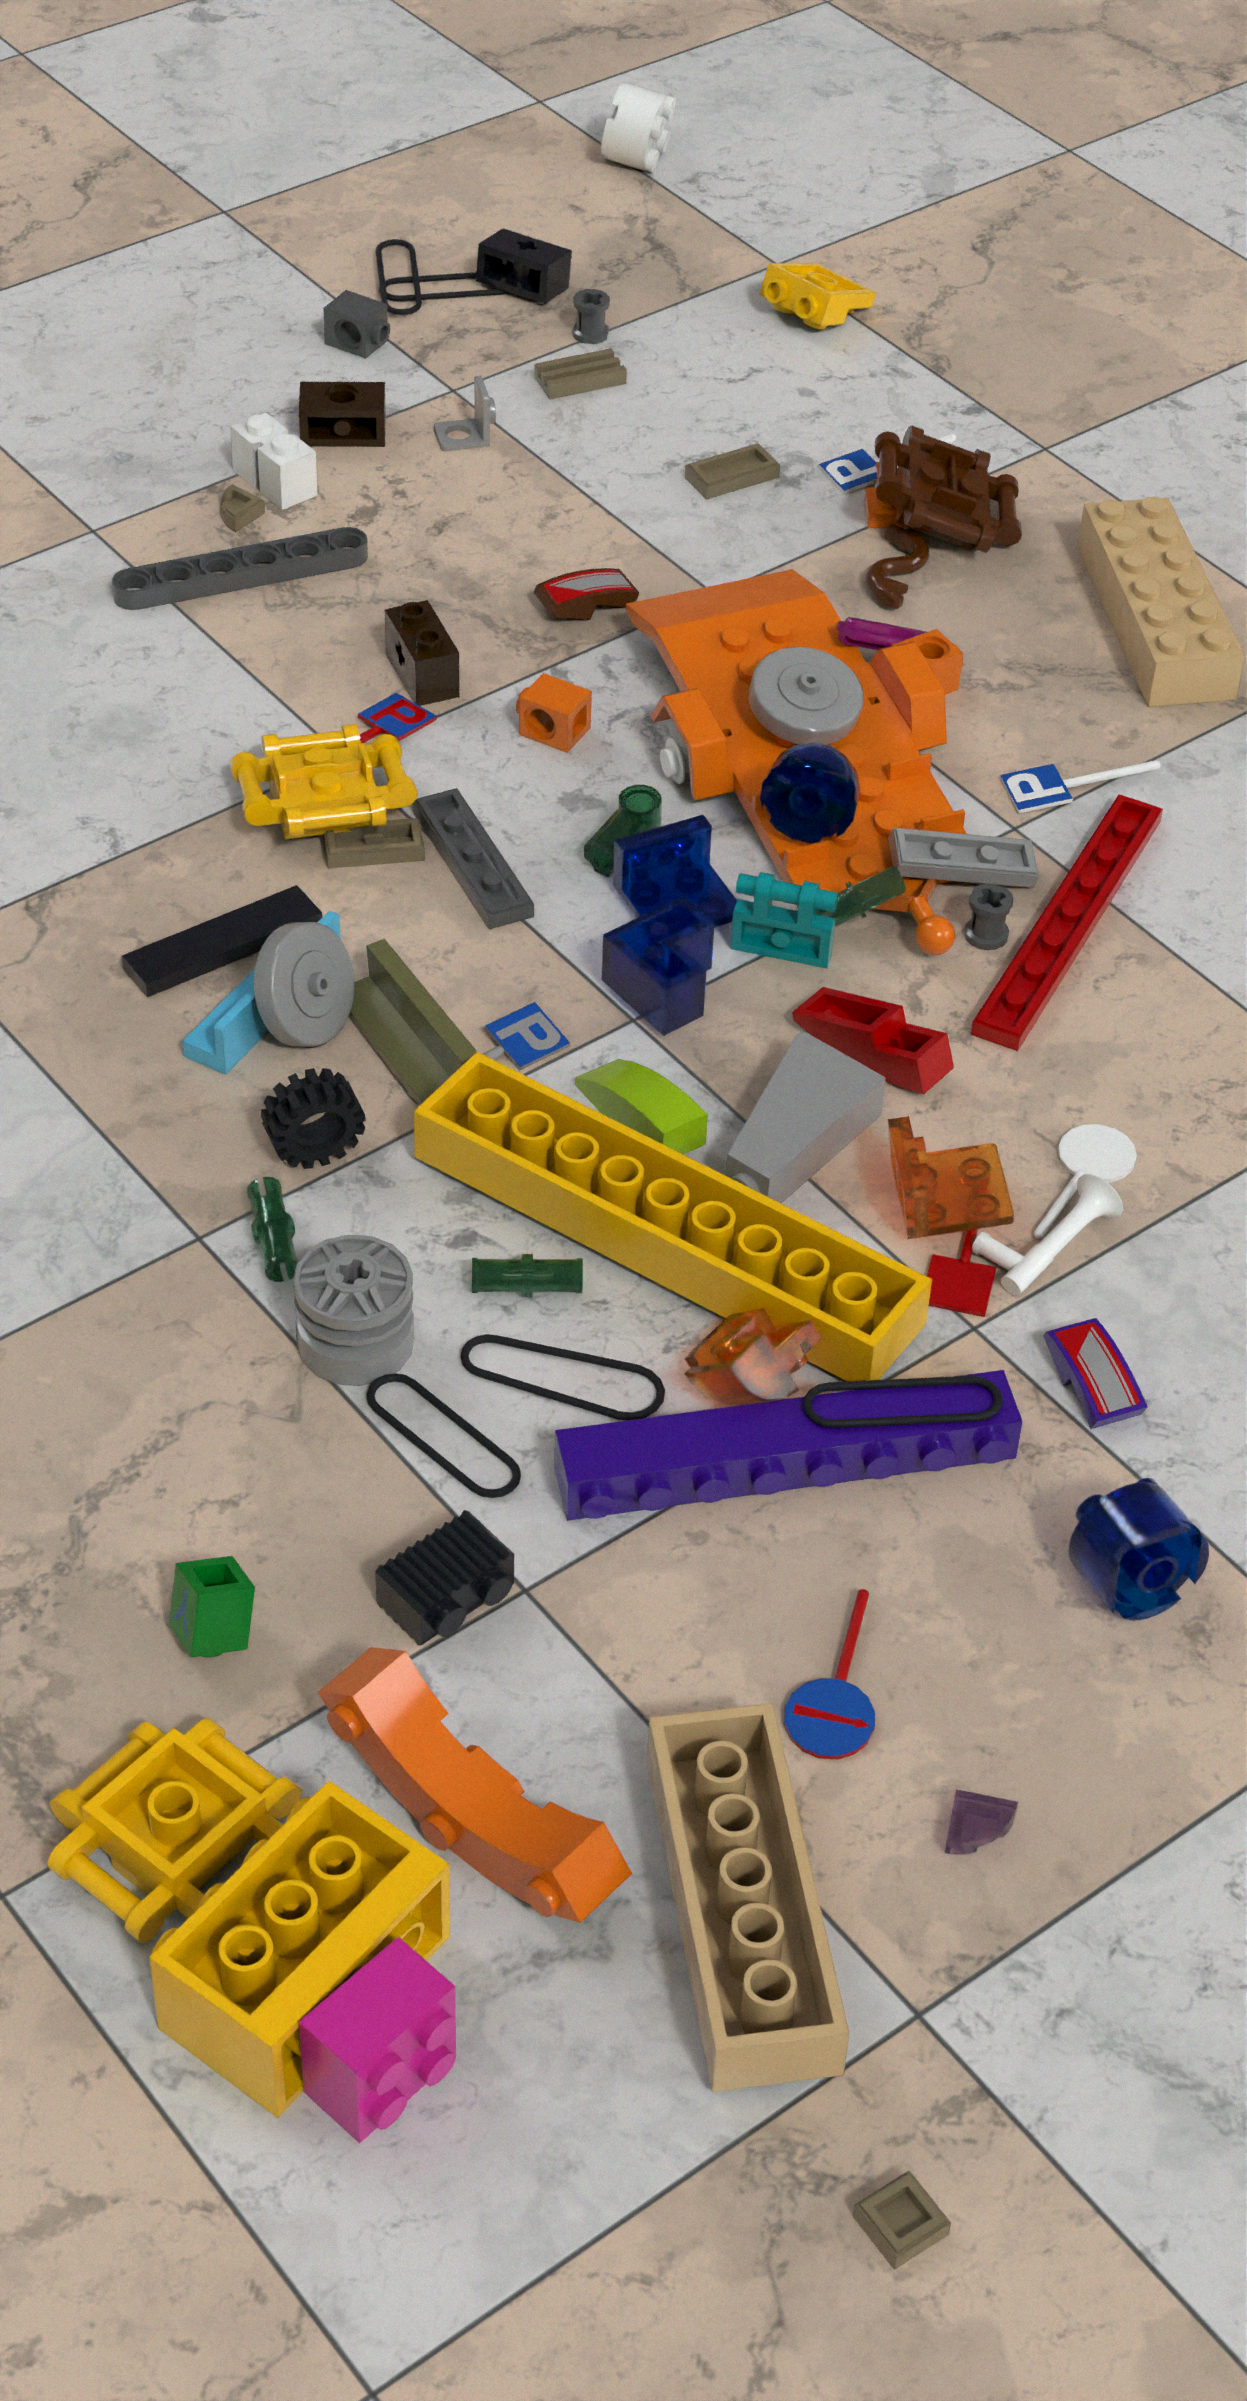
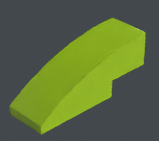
M617 1059L575 1077V1086L601 1114L683 1155L706 1145L708 1114L689 1095L654 1070L633 1061Z

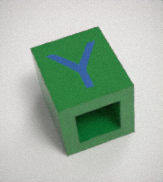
M233 1556L180 1562L175 1565L169 1626L190 1658L198 1656L217 1657L222 1653L247 1650L255 1586Z

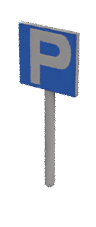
M536 1002L485 1025V1030L498 1046L483 1053V1055L494 1060L506 1054L519 1070L570 1046L567 1038Z

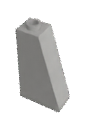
M800 1031L793 1039L727 1153L726 1176L782 1204L881 1116L886 1077L805 1031Z

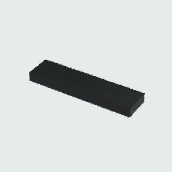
M295 885L122 955L123 969L147 997H150L255 954L261 950L266 939L277 928L288 923H317L322 918V912L298 885Z

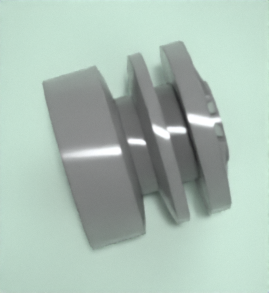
M349 1234L324 1240L309 1249L297 1263L293 1280L294 1306L297 1312L295 1322L297 1348L302 1363L317 1377L337 1385L363 1386L372 1384L375 1379L383 1375L394 1374L400 1371L412 1355L414 1342V1313L412 1311L413 1273L407 1257L393 1244L373 1236Z

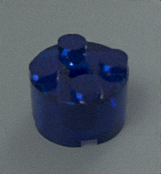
M1143 1478L1136 1483L1120 1487L1105 1496L1099 1494L1092 1495L1084 1500L1076 1511V1519L1079 1522L1072 1533L1069 1543L1070 1561L1102 1602L1113 1613L1114 1611L1119 1612L1124 1619L1132 1621L1143 1620L1168 1610L1181 1600L1176 1591L1188 1578L1196 1584L1206 1568L1209 1558L1207 1540L1166 1491L1152 1478Z

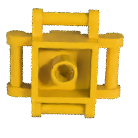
M357 724L342 725L339 731L278 738L277 734L262 735L264 758H256L252 753L241 752L236 754L230 761L233 778L240 783L245 799L242 809L246 821L254 826L280 823L285 839L324 835L329 830L339 833L352 831L346 828L386 825L387 809L410 806L414 803L418 794L414 781L406 776L400 760L402 749L398 739L393 735L384 734L377 737L372 744L365 745L360 742ZM383 767L388 780L387 785L376 786L372 775V768ZM269 781L273 800L263 795L259 782Z
M210 1718L201 1720L184 1735L175 1728H172L165 1735L151 1723L143 1721L128 1734L129 1742L73 1790L65 1788L50 1801L51 1810L56 1818L65 1827L74 1831L53 1849L48 1859V1868L62 1880L73 1879L124 1920L126 1932L141 1943L151 1940L160 1931L166 1918L174 1910L177 1909L188 1919L197 1910L204 1896L198 1889L253 1839L257 1842L262 1839L269 1840L283 1826L276 1818L282 1819L288 1816L302 1796V1788L288 1777L277 1778L227 1740L225 1738V1730ZM97 1848H101L111 1856L113 1868L147 1896L140 1900L89 1859V1855Z

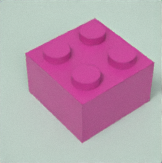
M399 1937L299 2021L304 2093L359 2144L376 2128L383 2130L391 2126L403 2113L407 2101L426 2084L433 2086L439 2083L449 2073L456 2059L455 1985Z

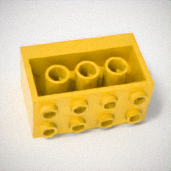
M328 1781L312 1797L302 1798L289 1813L286 1823L269 1840L262 1839L258 1841L247 1853L242 1866L224 1884L217 1883L212 1886L202 1897L197 1910L178 1929H169L157 1941L149 1959L158 2029L278 2118L304 2091L299 2021L397 1937L401 1938L426 1961L450 1937V1864L337 1785Z

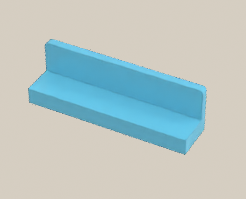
M328 911L317 923L327 926L340 938V915ZM255 969L182 1040L184 1057L226 1075L269 1032L259 1014L255 1000Z

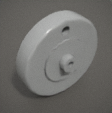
M789 647L768 654L758 663L749 686L748 700L757 720L774 735L796 744L820 746L837 742L854 729L863 707L864 694L856 674L840 659L813 648Z
M316 922L285 924L270 934L259 952L254 973L255 1000L263 1023L276 1039L296 1047L320 1046L335 1038L349 1017L354 998L352 963L343 942L330 928Z

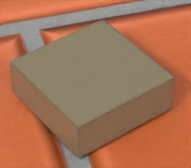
M910 2171L902 2174L854 2205L853 2218L894 2270L948 2236L950 2232L951 2222Z

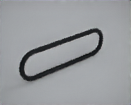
M391 239L383 241L376 247L375 251L381 302L386 303L388 312L395 315L415 313L422 305L415 249L411 243L404 240ZM399 245L409 250L416 304L411 308L396 309L388 304L381 252L387 246Z
M476 272L419 276V282L476 278ZM413 276L391 278L385 281V285L387 287L398 283H413ZM501 289L421 294L422 300L476 297L502 295L510 292ZM386 292L387 299L391 301H416L415 294L392 295Z
M397 1373L386 1374L375 1379L369 1386L366 1396L368 1405L372 1410L472 1492L482 1497L497 1498L511 1493L519 1485L521 1472L515 1460L413 1378ZM389 1382H400L410 1386L507 1464L512 1470L513 1476L511 1481L499 1489H486L477 1485L381 1407L375 1399L376 1390Z
M978 1376L828 1382L818 1384L807 1392L804 1397L803 1408L809 1419L827 1428L975 1422L990 1419L998 1414L1003 1404V1396L1000 1389L992 1381ZM973 1384L987 1388L994 1397L992 1407L987 1411L979 1413L834 1420L819 1416L812 1408V1400L819 1393L841 1390Z

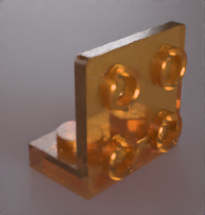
M909 1116L888 1119L891 1167L908 1239L1008 1225L1014 1222V1211L996 1144L988 1143L926 1153L923 1136H913Z

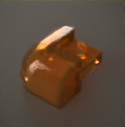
M764 1308L729 1315L687 1355L685 1360L690 1369L684 1374L689 1382L706 1399L731 1406L785 1399L799 1390L790 1374L800 1369L807 1362L808 1358L805 1354L822 1338L811 1320L775 1327Z

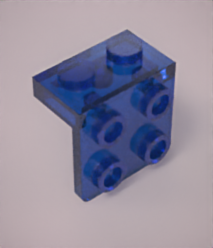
M704 815L614 840L613 886L650 938L655 942L664 943L733 921V910L737 899L710 865L712 825Z

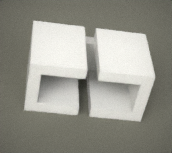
M266 412L253 415L248 420L230 426L233 471L254 488L259 487L260 493L278 508L284 510L318 496L315 450L294 434H288V429Z

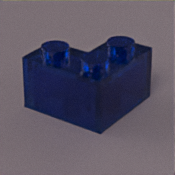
M681 896L603 934L601 980L658 1032L665 1036L704 1016L706 971L712 968L715 923L687 898Z

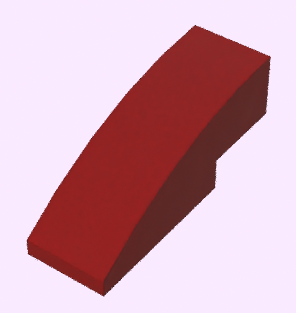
M822 987L792 1012L794 1022L810 1035L886 1077L885 1081L924 1095L954 1068L948 1034L906 1023L903 1006Z

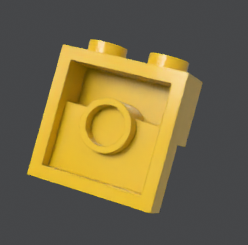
M816 262L770 263L759 295L765 297L768 302L773 303L772 307L776 310L788 314L796 313L798 317L803 319L804 324L816 329L825 330L827 325L844 324L847 313H853L855 309L872 308L876 292Z

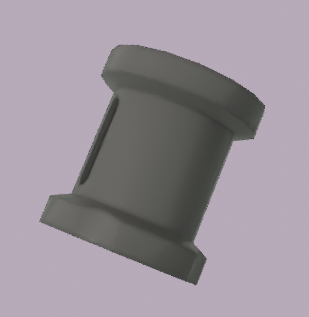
M585 289L577 292L573 297V305L577 309V323L574 325L573 337L581 343L598 344L607 340L609 330L605 324V310L610 306L608 294L597 289Z
M990 883L981 884L973 888L968 903L972 910V917L966 923L964 933L966 941L972 946L982 950H995L1007 943L1009 929L1007 924H1005L1006 915L1010 913L1014 901L1012 893L1007 888Z

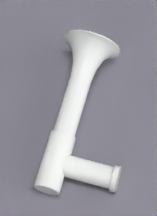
M1084 1174L1079 1177L1077 1181V1189L1080 1195L1078 1203L1039 1244L1034 1245L1024 1256L991 1238V1235L985 1231L980 1233L975 1239L972 1252L978 1256L982 1255L1008 1270L1002 1277L1001 1284L1009 1294L1019 1296L1053 1262L1054 1257L1093 1219L1100 1216L1106 1219H1117L1122 1215V1200L1117 1191L1108 1182L1093 1174Z

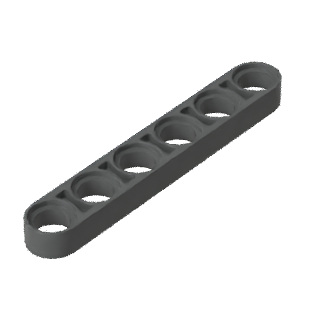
M342 527L126 568L114 574L112 578L114 602L123 609L140 610L356 568L363 565L368 559L367 535L357 528ZM342 547H355V548L344 549V548H342ZM300 555H313L310 557H300ZM258 563H269L268 565H256ZM215 571H226V573H218V574H217V573H212V572H215ZM181 579L183 581L171 582L170 580ZM128 588H141L138 590H125Z

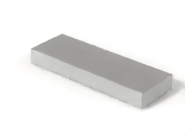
M893 828L888 838L895 876L1034 888L1039 878L1032 841L1028 839Z

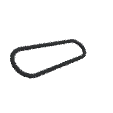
M491 1334L472 1338L467 1341L461 1351L460 1358L462 1364L471 1374L614 1419L635 1420L646 1418L655 1413L664 1402L665 1388L661 1379L652 1370L641 1365ZM496 1343L635 1372L647 1377L654 1383L657 1391L656 1399L649 1407L641 1411H617L478 1368L470 1362L469 1353L478 1344Z

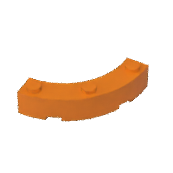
M370 1647L318 1691L330 1711L327 1714V1720L332 1730L342 1740L353 1745L392 1795L420 1823L421 1830L426 1839L441 1851L450 1849L489 1881L530 1904L539 1914L545 1917L555 1915L581 1923L632 1874L604 1822L573 1813L551 1801L542 1809L521 1796L524 1790L518 1779L501 1767L482 1748L476 1745H469L465 1749L441 1722L449 1713L428 1687L406 1651Z

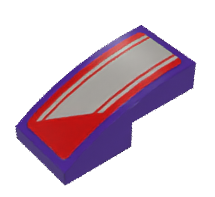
M1097 1318L1045 1332L1043 1337L1063 1386L1073 1385L1090 1429L1139 1416L1147 1409L1148 1406L1127 1362L1114 1340Z

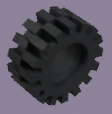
M314 1068L306 1069L305 1078L299 1079L296 1073L288 1076L291 1084L287 1087L279 1082L273 1088L277 1097L266 1096L264 1100L266 1109H261L262 1124L278 1157L282 1161L287 1160L290 1166L297 1167L301 1161L304 1169L313 1168L315 1160H319L321 1166L331 1164L329 1156L336 1154L338 1159H341L347 1155L343 1147L347 1145L354 1148L359 1142L355 1134L363 1135L365 1126L363 1121H366L365 1113L349 1081H346L345 1077L339 1072L333 1075L331 1069L322 1068L318 1076ZM326 1112L319 1119L311 1123L302 1124L311 1116Z

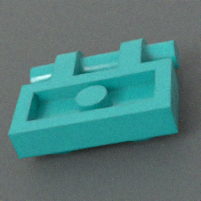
M760 872L758 876L739 873L736 893L754 896V902L737 900L733 910L731 949L827 969L832 957L835 918L816 915V909L835 912L838 892L820 889V884L804 881L803 885L776 880V875ZM772 900L798 905V911L772 906Z

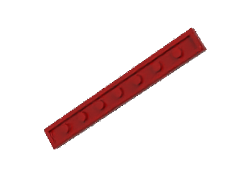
M1118 794L973 1020L971 1035L1015 1051L1020 1049L1160 824L1162 808Z

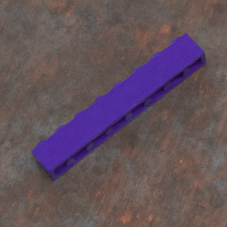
M1004 1370L961 1375L983 1377L992 1381L1000 1389L1003 1396L1002 1407L998 1414L987 1420L827 1428L814 1423L807 1417L803 1408L804 1397L555 1430L554 1469L567 1521L584 1518L598 1519L613 1514L641 1510L655 1511L670 1506L699 1502L713 1503L728 1498L756 1494L770 1495L785 1490L814 1486L827 1487L835 1483L871 1478L884 1479L893 1475L922 1471H941L950 1467L979 1463L993 1464L1002 1460L1015 1459L1017 1457L1023 1421ZM973 1384L850 1390L816 1395L812 1400V1408L815 1413L823 1418L834 1420L979 1413L987 1411L994 1404V1397L987 1388Z

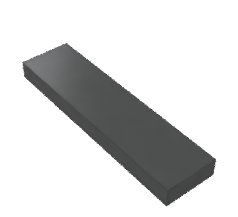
M457 788L417 798L414 801L413 813L415 817L419 818L421 826L489 930L534 917L533 901Z

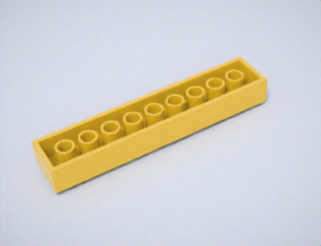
M476 1052L414 1111L415 1158L847 1382L879 1380L926 1325L932 1285L931 1278L479 1052Z

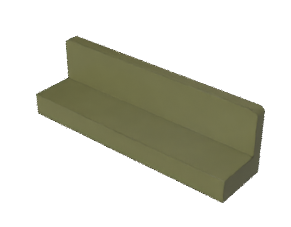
M382 939L366 945L369 977L354 982V998L349 1018L420 1106L468 1061L477 1050L389 943Z

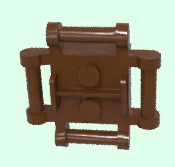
M912 425L908 427L902 444L898 435L893 432H883L876 437L875 454L879 458L880 477L876 481V496L883 503L896 507L897 524L983 553H987L990 550L993 542L1011 546L1021 540L1022 527L1020 521L1016 519L1015 499L1019 494L1018 481L1009 474H1003L998 477L988 475L987 469L991 458L990 453L979 449L971 452L924 435L923 429ZM989 499L998 501L999 520L990 517Z

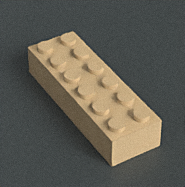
M1146 497L1140 500H1105L1100 503L1084 504L1077 548L1147 706L1157 707L1236 700L1245 655L1169 498Z
M773 1703L649 1717L647 1766L712 2092L843 2076L850 2033Z

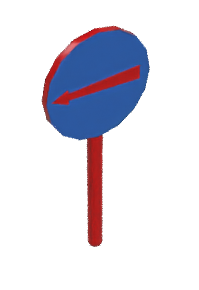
M860 1589L857 1593L835 1678H821L803 1684L792 1693L785 1706L784 1726L790 1740L801 1751L819 1759L838 1760L856 1754L868 1744L875 1730V1710L869 1697L856 1685L846 1682L869 1597L866 1589Z

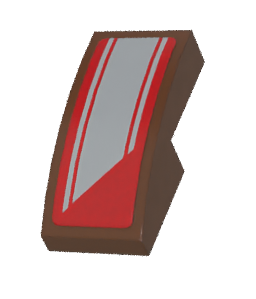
M614 568L587 569L563 574L537 584L533 592L553 617L591 620L596 605L626 607L627 603L636 602L639 591L620 569Z

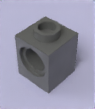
M345 290L323 308L325 344L366 359L388 340L390 324L388 323L386 303Z

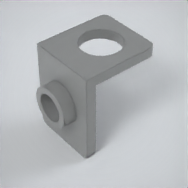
M482 376L474 377V418L434 424V432L442 451L490 446V424L496 422V409L494 399L492 397L489 398ZM452 431H464L470 436L465 439H452L447 434Z

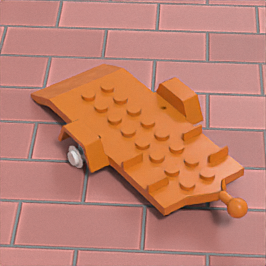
M793 569L627 603L626 612L633 625L654 642L680 690L677 693L663 695L650 715L653 723L672 719L685 743L679 745L673 737H669L666 740L665 748L660 751V761L664 774L667 777L672 776L675 783L682 784L685 779V773L690 772L691 794L694 800L735 792L783 882L803 885L804 881L820 884V889L838 892L836 909L851 906L911 912L918 924L915 938L919 948L930 955H941L947 952L954 944L955 929L948 919L934 914L928 901L936 885L952 881L895 876L888 842L893 828L967 834L963 828L965 819L964 809L953 811L930 772L932 755L930 753L920 755L918 751L947 744L944 689L916 642L881 648L873 659L866 663L856 646L845 645L838 640L839 631L836 629V625L841 619L826 594ZM789 647L813 648L840 659L856 674L863 689L864 702L856 726L843 739L820 746L796 744L774 735L757 720L748 700L749 686L758 663L768 654ZM816 909V914L825 912L824 910Z

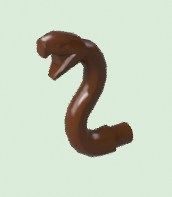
M890 524L885 531L884 539L897 545L899 550L910 555L884 558L870 566L866 574V583L873 592V599L879 605L888 609H898L903 604V594L907 593L908 585L885 577L919 570L926 564L930 554L929 546L921 535L910 528L903 529L895 524Z

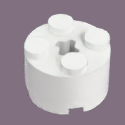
M622 82L611 104L616 106L612 117H607L601 144L603 158L653 173L658 162L659 152L664 153L669 142L670 130L665 129L666 120L670 121L673 115L676 98Z

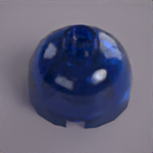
M818 742L794 745L780 753L763 780L760 801L762 808L765 803L766 810L771 815L769 821L776 830L793 840L819 843L822 837L836 834V838L842 835L854 821L858 809L861 785L857 770L844 753L827 744Z

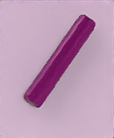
M848 617L845 621H839L836 625V629L839 631L838 640L840 643L873 650L890 647L892 644L928 632Z

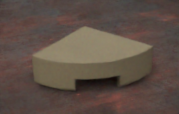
M233 484L223 492L221 516L225 525L232 531L237 532L265 514L263 499Z

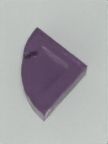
M956 1789L945 1853L954 1855L971 1854L977 1852V1847L989 1844L997 1838H1003L1010 1831L1014 1823L1018 1802Z

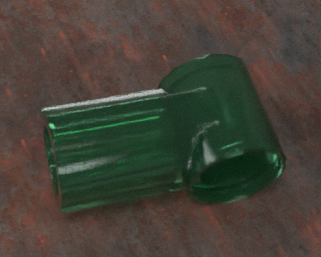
M632 785L621 791L618 809L584 845V858L590 862L595 872L606 877H610L613 873H620L641 849L651 848L659 842L661 838L662 798L658 790L647 785Z

